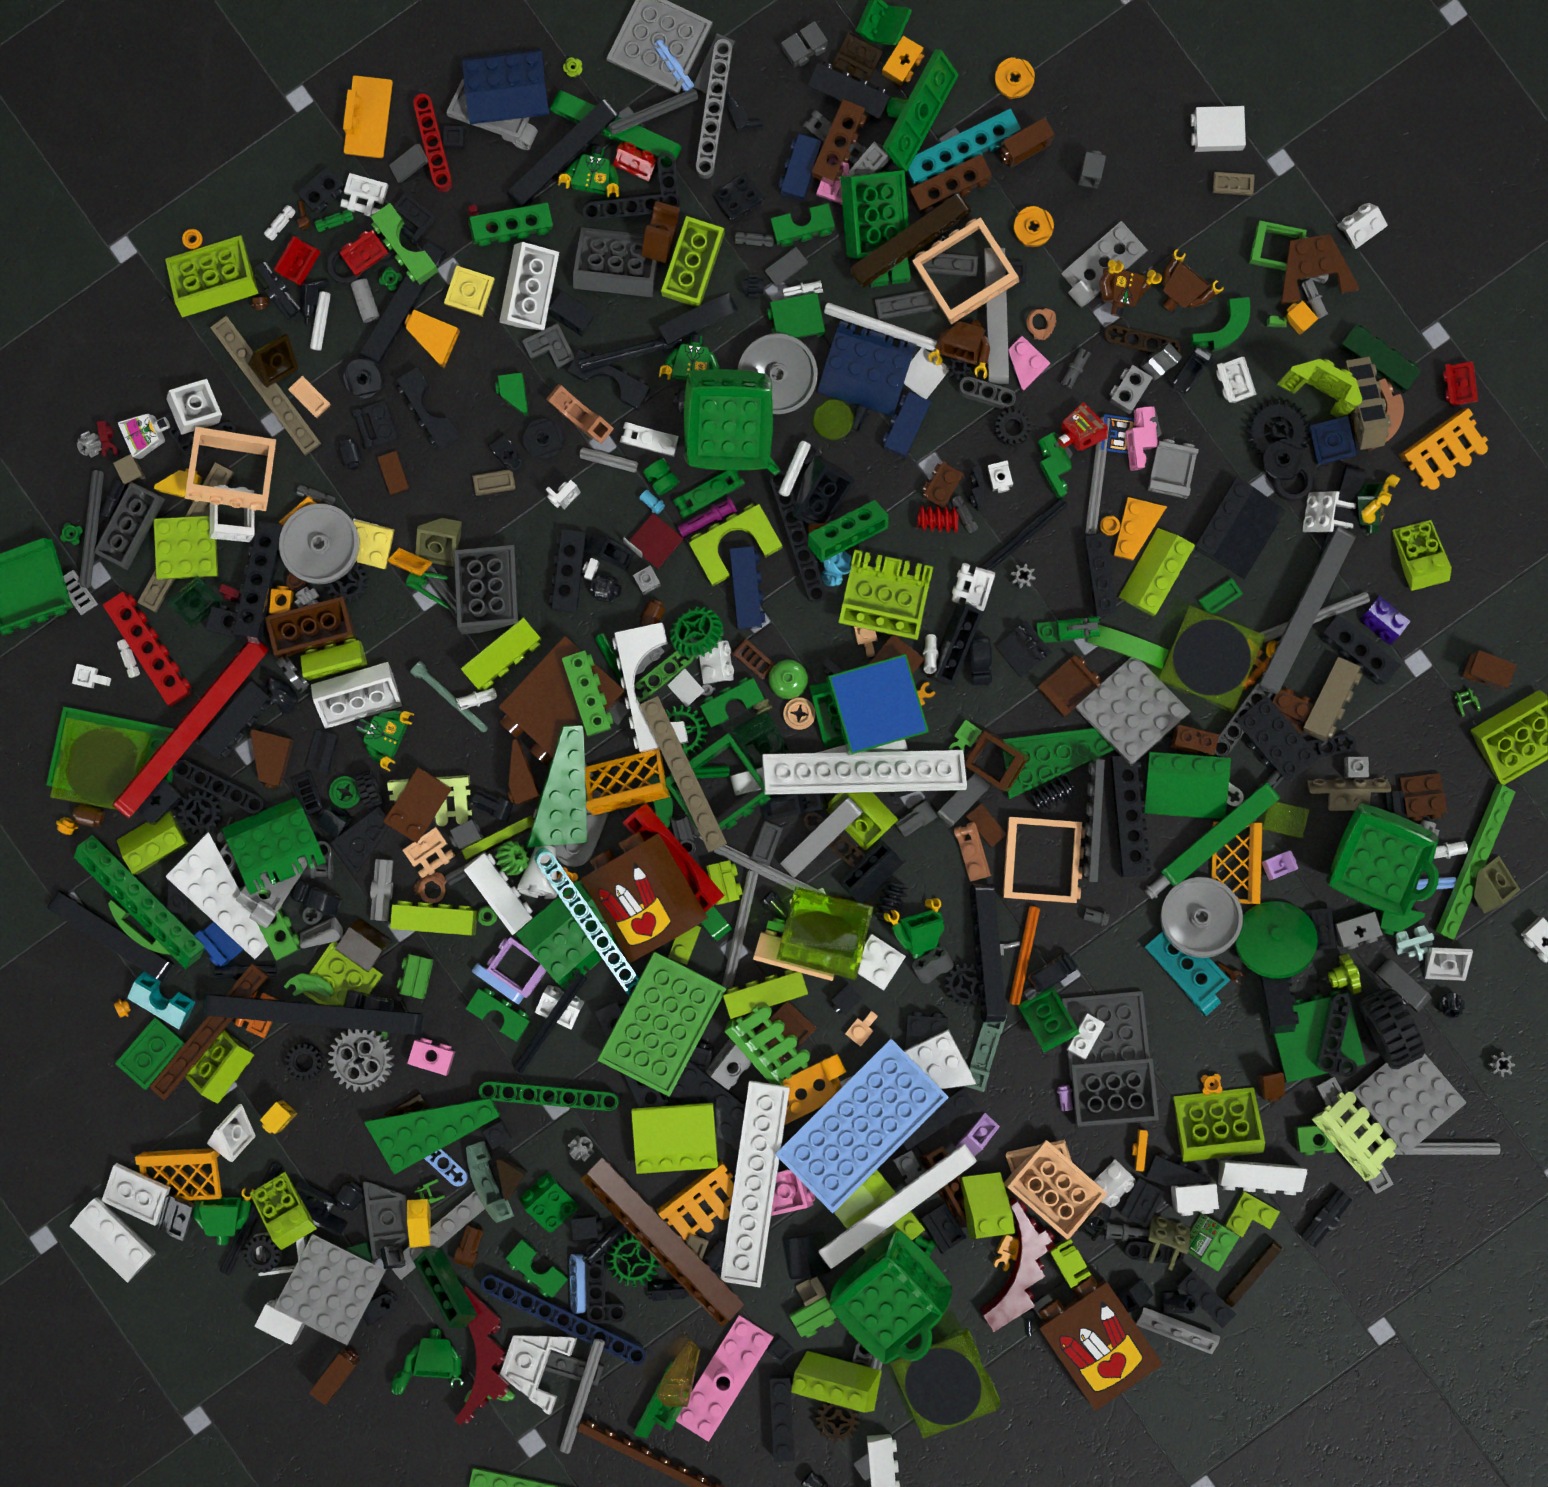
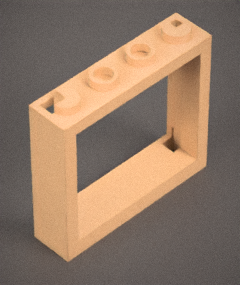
M981 217L977 220H970L965 228L960 231L957 229L951 232L949 238L944 241L939 240L935 242L930 250L919 252L914 257L915 259L912 260L916 270L951 324L1019 283L1018 275ZM980 229L1008 274L950 310L924 269L923 264Z
M195 427L185 499L195 500V502H210L214 505H229L234 508H249L254 511H266L276 439ZM199 445L268 456L263 494L193 484Z
M1008 817L1002 898L1077 903V899L1081 898V887H1078V879H1082V867H1079V861L1083 859L1084 847H1080L1081 839L1085 837V827H1082V822ZM1017 824L1075 828L1070 896L1012 892Z

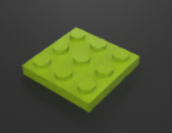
M210 516L154 519L156 579L218 577L217 539L210 538Z
M335 941L331 942L310 972L311 975H317L327 981L334 990V995L325 997L315 991H306L304 994L318 1004L343 1006L347 990L354 989L370 994L384 974L372 967L369 973L335 950L339 944Z

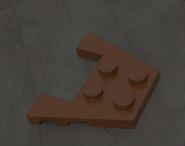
M1330 234L1289 242L1281 304L1301 300L1297 280L1337 274L1340 294L1360 290L1358 283Z

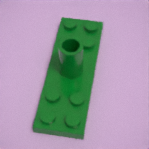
M935 49L909 99L892 97L887 104L888 115L898 119L883 148L899 170H904L905 172L908 171L959 76L942 50Z

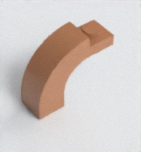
M1384 378L1379 380L1381 384L1380 395L1381 398L1385 399V413L1390 416L1391 427H1388L1389 436L1385 440L1386 443L1394 436L1401 425L1404 405L1401 393L1393 396L1392 385ZM1378 447L1368 448L1367 450H1368V452H1369V451H1371V450H1373V449H1376V448H1378Z
M560 384L557 385L546 399L565 418L600 444L603 443L614 429L601 416L589 410Z

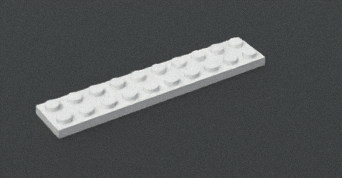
M963 750L860 752L848 756V753L763 754L762 756L765 794L966 790L967 788Z
M749 1081L720 1278L724 1282L761 1287L779 1158L775 1154L781 1149L790 1090L788 1086Z

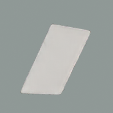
M623 537V543L642 558L643 553Z
M686 669L681 671L668 684V687L686 707L704 692V689Z

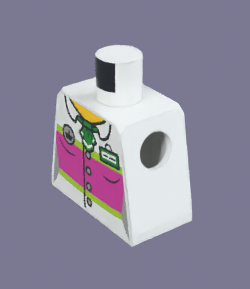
M150 414L118 422L132 457L137 459L143 458L164 443L165 438L162 431L170 428L166 417L156 420L155 416Z

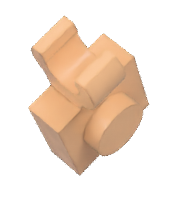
M854 627L858 646L864 645L867 658L874 657L875 651L872 643L878 641L876 631Z
M871 1011L863 1021L857 1018L845 1034L861 1047L873 1032L869 1026L878 1015Z

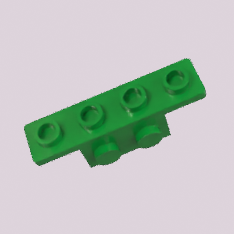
M672 1361L666 1368L661 1382L657 1385L652 1399L647 1404L643 1416L636 1425L634 1431L636 1436L648 1438L656 1422L665 1429H672L690 1395L676 1385L685 1368L683 1364Z

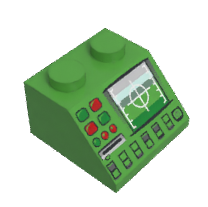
M1201 1213L1190 1231L1188 1253L1216 1271H1219L1238 1241L1239 1236Z

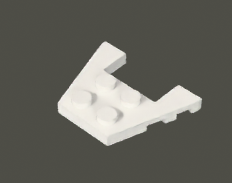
M513 1335L500 1375L528 1396L534 1404L540 1406L546 1414L550 1415L557 1396L538 1389L549 1354L552 1349L571 1356L577 1338Z

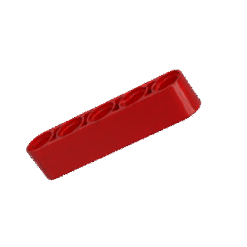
M419 94L414 98L413 102L426 156L429 160L428 164L432 180L438 191L447 192L452 188L453 183L434 106L428 95ZM421 102H428L426 108H419ZM426 121H433L431 127L425 128L423 126ZM432 139L438 140L437 145L434 147L428 146ZM437 158L443 160L439 166L433 165L434 160ZM445 177L448 179L446 184H438L440 178Z

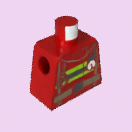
M1083 402L1062 422L1063 435L1057 440L1062 448L1072 444L1077 450L1082 451L1107 439L1108 426Z

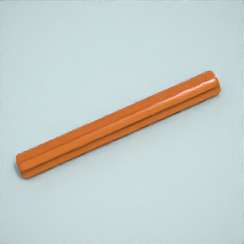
M1030 906L1009 998V1003L1013 1005H1019L1038 922L1040 908Z

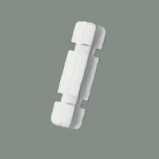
M286 205L282 210L283 213H280L271 223V228L268 227L264 232V235L269 240H274L277 236L276 233H280L289 222L288 219L292 218L296 213L291 206Z
M125 639L119 640L117 645L119 650H121L120 654L124 665L128 668V676L130 678L140 675L138 667L135 666L136 661L132 650L129 649L130 646Z

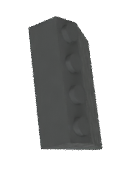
M581 227L573 271V288L653 297L657 261L642 257L645 234Z
M515 546L454 550L457 627L461 634L482 633L517 624Z
M1153 1059L1071 1065L1075 1128L1159 1120Z

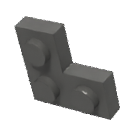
M558 323L522 340L531 360L546 352H550L559 369L571 363L575 358Z

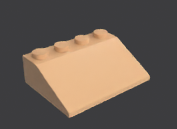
M766 929L765 932L761 931L753 960L833 981L835 970L818 969L801 962L789 950L785 937L777 936L778 932Z
M1047 1140L1027 1157L1004 1182V1186L1067 1240L1070 1239L1107 1194Z

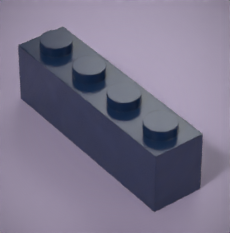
M754 546L730 549L738 630L762 628V623H766L765 611H760V603H764L763 591H758V583H762L761 572L756 571V563H760L759 552L754 551Z

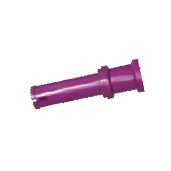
M730 496L727 497V500L717 505L713 504L710 510L678 525L677 527L681 535L685 537L715 520L721 521L726 515L732 512L736 513L737 510Z

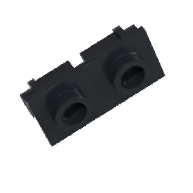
M675 1278L673 1280L655 1279L650 1282L648 1281V1298L653 1299V1301L667 1300V1293H671V1300L689 1297V1293Z

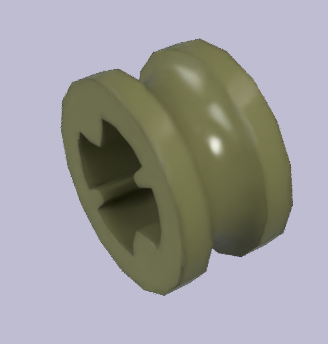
M765 699L753 706V709L757 710V716L773 708L772 705L768 704L769 699Z

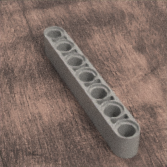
M720 39L715 43L696 162L697 174L703 179L710 178L715 169L732 57L731 43L725 39ZM722 46L728 48L726 54H720L717 50ZM722 66L725 68V72L718 74L715 72V68ZM720 86L723 90L721 93L716 94L712 92V88ZM716 105L719 107V111L711 113L708 110L709 107ZM714 125L717 129L715 132L709 133L706 131V127ZM706 144H710L714 149L712 152L707 153L703 151V147ZM708 164L711 169L708 172H702L700 166Z
M1005 247L1000 248L1005 255ZM984 248L985 288L1006 276V269L992 248ZM1006 291L985 303L986 337L990 345L987 372L988 382L992 384H1009Z

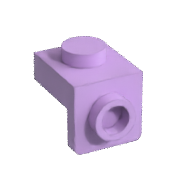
M1291 851L1281 853L1262 862L1269 881L1298 869L1296 859Z

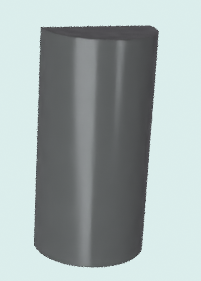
M130 482L94 553L128 570L165 499Z

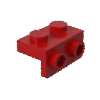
M622 142L617 147V155L613 165L649 182L658 158L649 151L637 149L632 143Z
M373 230L363 232L356 242L346 244L340 252V255L355 276H358L389 254Z
M293 236L277 262L274 271L283 278L301 286V283L304 282L321 252Z
M1474 362L1455 365L1445 364L1446 370H1443V377L1445 382L1448 383V390H1446L1447 401H1450V404L1454 406L1479 402Z

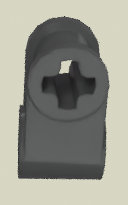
M329 841L318 842L319 847L324 844L328 848V853L323 856L326 863L317 866L314 857H312L315 868L311 869V879L327 877L328 880H332L334 847Z

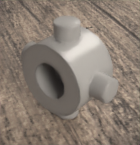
M709 684L702 686L704 689L702 695L706 698L716 691L715 687L712 688Z

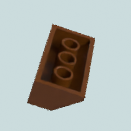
M344 597L265 617L274 656L278 659L286 655L289 657L304 653L307 650L319 649L326 645L338 644L345 640L356 638Z

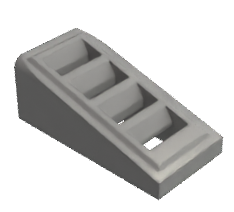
M72 570L64 575L65 583H68L75 578L76 581L68 585L67 590L71 602L80 615H83L99 604L88 588L81 587L73 593L70 591L78 586L80 582V575L77 571ZM83 592L85 593L84 596L76 600L75 597H77ZM89 598L90 602L81 607L80 604Z
M333 917L301 932L300 947L303 949L341 940L343 938V928L338 920Z

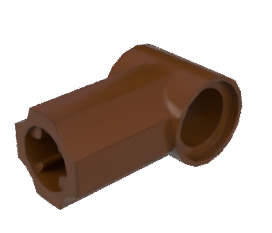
M467 1225L461 1245L456 1250L453 1263L473 1268L484 1230Z

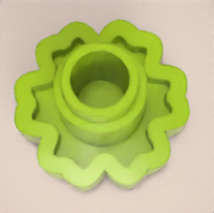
M1348 953L1340 955V967L1328 972L1331 986L1333 988L1347 986L1351 994L1360 993L1361 983L1357 966L1354 965Z

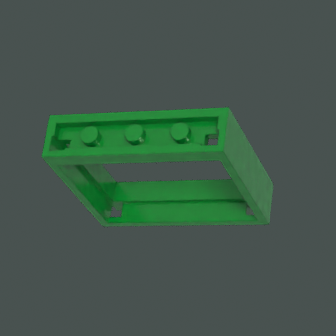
M729 733L689 761L693 771H697L731 746L763 792L720 822L718 825L721 831L726 827L727 829L734 827L740 817L744 816L745 818L754 812L753 808L758 804L764 805L771 799L769 796L772 795L765 794L764 780ZM671 774L665 779L666 786L697 828Z

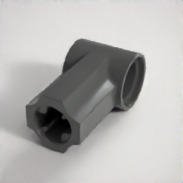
M926 800L895 824L902 835L906 837L919 827H924L938 816Z
M687 814L675 815L671 818L675 838L681 845L684 842L690 843L691 846L685 849L690 855H693L695 852V839Z

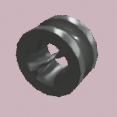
M308 907L303 912V920L307 924H317L321 921L322 913L316 911L317 918H313V921H310V917L307 918V914L311 913L314 909Z

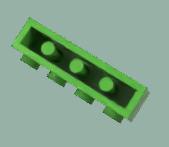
M582 651L562 658L587 736L610 730V724L614 722L611 713H606L604 705L607 704L604 692H599L598 686L601 683L598 674H593L591 666H594V661L591 654L587 655L586 651Z

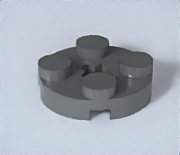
M287 655L279 658L276 661L277 665L282 668L284 674L302 693L307 689L309 683L303 678L299 670L295 672L297 669Z

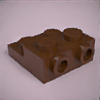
M1283 687L1278 694L1274 693L1271 701L1301 734L1314 705L1311 704L1312 700L1302 695L1298 698L1293 695V690Z
M1440 773L1399 778L1400 791L1403 790L1406 816L1410 818V821L1423 820L1422 816L1430 815V819L1443 818L1442 814L1447 813L1445 793L1442 790Z

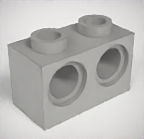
M1134 365L1131 366L1130 370L1126 368L1120 377L1123 380L1120 386L1115 385L1109 394L1112 396L1110 403L1130 414L1153 377ZM1130 377H1138L1140 383L1138 385L1132 384ZM1119 394H1128L1129 401H1121Z

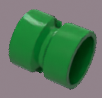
M664 458L654 462L643 471L647 480L653 482L652 487L658 496L665 494L680 482L674 472H669L670 466Z

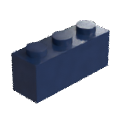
M801 134L798 135L797 140L793 139L790 148L793 154L791 158H787L784 167L787 173L785 177H781L778 188H781V195L804 202L812 170L821 149V140Z
M909 392L908 396L903 395L899 404L902 409L899 414H894L890 423L894 426L891 432L887 431L882 440L885 443L883 449L905 459L931 405V401L912 392Z

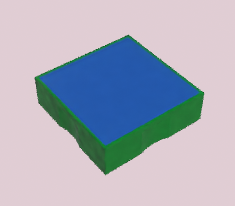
M906 654L826 677L833 705L839 715L840 729L848 756L929 732Z

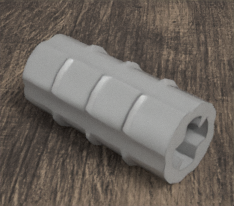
M367 279L352 282L353 295L355 296L363 323L380 318Z

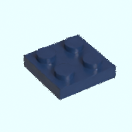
M1350 416L1310 426L1318 465L1359 455Z

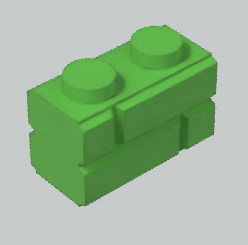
M408 954V958L404 957L402 969L405 971L403 978H399L397 989H400L399 994L425 999L434 959Z
M826 1295L789 1314L800 1336L806 1335L807 1338L816 1334V1329L822 1325L824 1328L835 1323L834 1319L837 1318L830 1308V1302Z

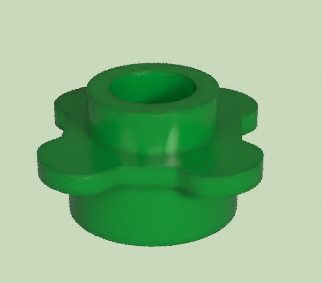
M387 267L382 277L379 278V283L386 285L390 291H394L397 288L396 285L399 281H402L403 277L402 274L396 273L391 267Z
M66 523L63 526L60 539L63 542L68 541L73 545H78L83 529L80 526L75 527L70 523Z

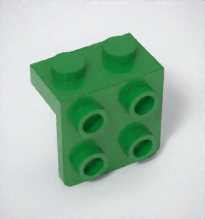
M869 0L856 28V32L870 43L896 45L901 39L912 10L908 7L889 6L882 0Z
M550 1172L540 1177L537 1183L529 1190H526L519 1198L525 1211L549 1233L553 1232L579 1208L577 1202L559 1186Z

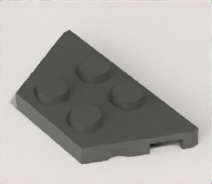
M366 1181L363 1182L372 1260H377L381 1257V1248L384 1246H397L409 1238L407 1196Z

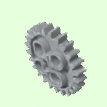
M348 1029V1033L343 1031L341 1033L342 1037L337 1036L335 1038L337 1043L331 1044L334 1050L328 1053L330 1056H333L328 1063L334 1064L330 1071L336 1070L337 1073L334 1075V1078H341L339 1084L346 1082V1089L353 1085L354 1092L359 1087L362 1092H365L367 1087L372 1091L374 1085L379 1087L382 1085L381 1081L385 1082L387 1080L385 1075L392 1073L388 1068L394 1066V1063L389 1061L394 1058V1055L388 1052L393 1048L386 1047L389 1040L382 1041L383 1034L376 1036V1031L371 1033L368 1030L362 1031L357 1029L355 1031L354 1029ZM364 1042H367V1043L370 1044V1046H371V1050H370V1051L366 1050V1049L363 1047V1043H364ZM345 1048L351 1050L352 1057L345 1054ZM370 1061L377 1063V1070L370 1066ZM352 1067L358 1069L359 1076L352 1073Z

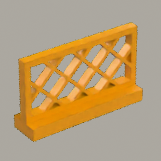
M660 749L585 767L588 800L586 801V809L593 816L669 797ZM657 756V762L653 767L645 764L650 757ZM637 761L640 764L634 772L627 769L631 762ZM618 766L620 770L615 777L608 774L611 767ZM643 766L650 770L644 779L637 775ZM600 771L601 774L596 781L591 780L590 772ZM624 771L631 774L625 784L618 780ZM654 773L659 775V783L650 784L648 782ZM605 776H608L612 781L605 789L599 784ZM635 777L642 781L638 788L632 789L629 787ZM616 782L623 786L618 793L613 794L610 792ZM597 787L604 791L600 797L593 799V792Z
M1251 823L1247 826L1250 827V836L1244 841L1236 835L1241 844L1232 851L1227 844L1225 845L1231 853L1223 861L1217 856V852L1212 856V879H1217L1224 884L1233 875L1240 884L1232 892L1234 893L1242 885L1248 890V900L1237 897L1241 904H1260L1262 823ZM1242 845L1249 850V856L1244 861L1235 854ZM1232 855L1241 862L1233 871L1224 863ZM1218 859L1221 863L1216 866V860ZM1248 859H1249V867L1245 864V862H1246ZM1223 864L1230 871V874L1221 881L1216 875V870ZM1242 865L1249 871V876L1244 881H1241L1234 874Z
M213 1148L142 1152L135 1157L136 1165L140 1167V1174L151 1178L146 1171V1167L151 1166L157 1171L153 1180H156L159 1175L163 1176L168 1181L166 1186L172 1184L179 1191L174 1196L176 1198L180 1197L185 1200L222 1198L217 1157L220 1154ZM211 1163L212 1173L210 1175L201 1169L204 1164ZM170 1165L176 1170L172 1177L163 1171L166 1166ZM185 1165H190L195 1169L191 1176L182 1170ZM197 1172L206 1179L201 1186L193 1180ZM178 1174L187 1180L182 1187L174 1181ZM208 1182L214 1186L215 1194H209L203 1189ZM189 1183L198 1190L194 1195H190L185 1190Z

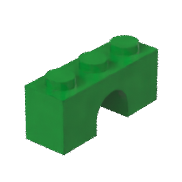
M829 203L809 208L811 220L805 226L794 224L790 213L771 218L777 246L782 245V247L792 245L793 241L801 240V242L811 240L812 236L820 235L824 237L832 234L831 231H835V225Z
M748 677L738 682L739 686L733 689L727 687L720 691V696L716 698L710 696L702 701L703 705L700 708L711 728L729 720L725 711L729 701L734 699L740 700L748 710L765 700L754 678L750 680Z
M486 987L484 990L479 988L466 1007V1010L482 1020L492 1010L501 1012L504 1016V1024L500 1032L518 1042L531 1022L528 1019L529 1015L521 1009L518 1012L512 1009V1004L504 998L501 1001L495 998V993Z
M522 1238L506 1257V1260H508L507 1265L514 1271H521L524 1274L522 1277L528 1283L532 1284L534 1282L539 1287L538 1291L542 1295L553 1298L569 1279V1276L555 1264L546 1272L535 1270L532 1260L538 1250Z

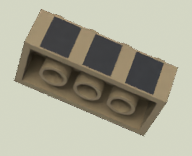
M1370 357L1347 360L1344 369L1353 374L1352 377L1356 378L1362 396V403L1351 412L1360 450L1384 446L1385 440L1389 436L1388 427H1391L1390 416L1385 413L1386 402L1380 395V381H1376L1375 378L1377 374L1376 366L1371 363Z

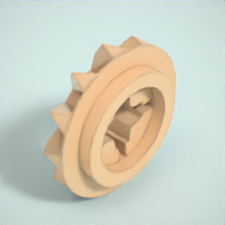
M794 698L786 704L783 715L785 722L791 728L802 730L808 728L814 722L816 713L813 704L809 700ZM802 705V712L808 714V716H802L800 721L797 722V716L791 714V712L798 711L799 706Z

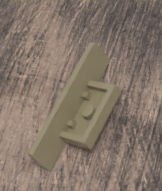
M1336 778L1334 780L1314 779L1307 781L1310 793H1329V811L1356 810L1360 803L1370 805L1371 792H1391L1389 781L1384 778H1355L1354 780Z

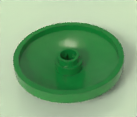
M1270 901L1252 907L1243 915L1242 928L1235 941V946L1242 962L1253 972L1264 977L1280 979L1300 973L1311 963L1316 953L1318 938L1312 920L1304 911L1289 903Z

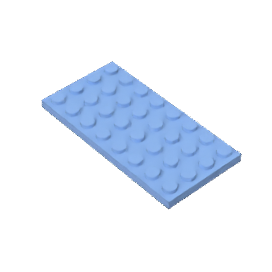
M890 1039L775 1155L833 1213L949 1097Z

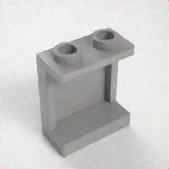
M1169 439L1159 441L1156 447L1147 491L1187 499L1190 495V484L1199 449L1194 448V445L1188 443L1177 445L1175 441Z

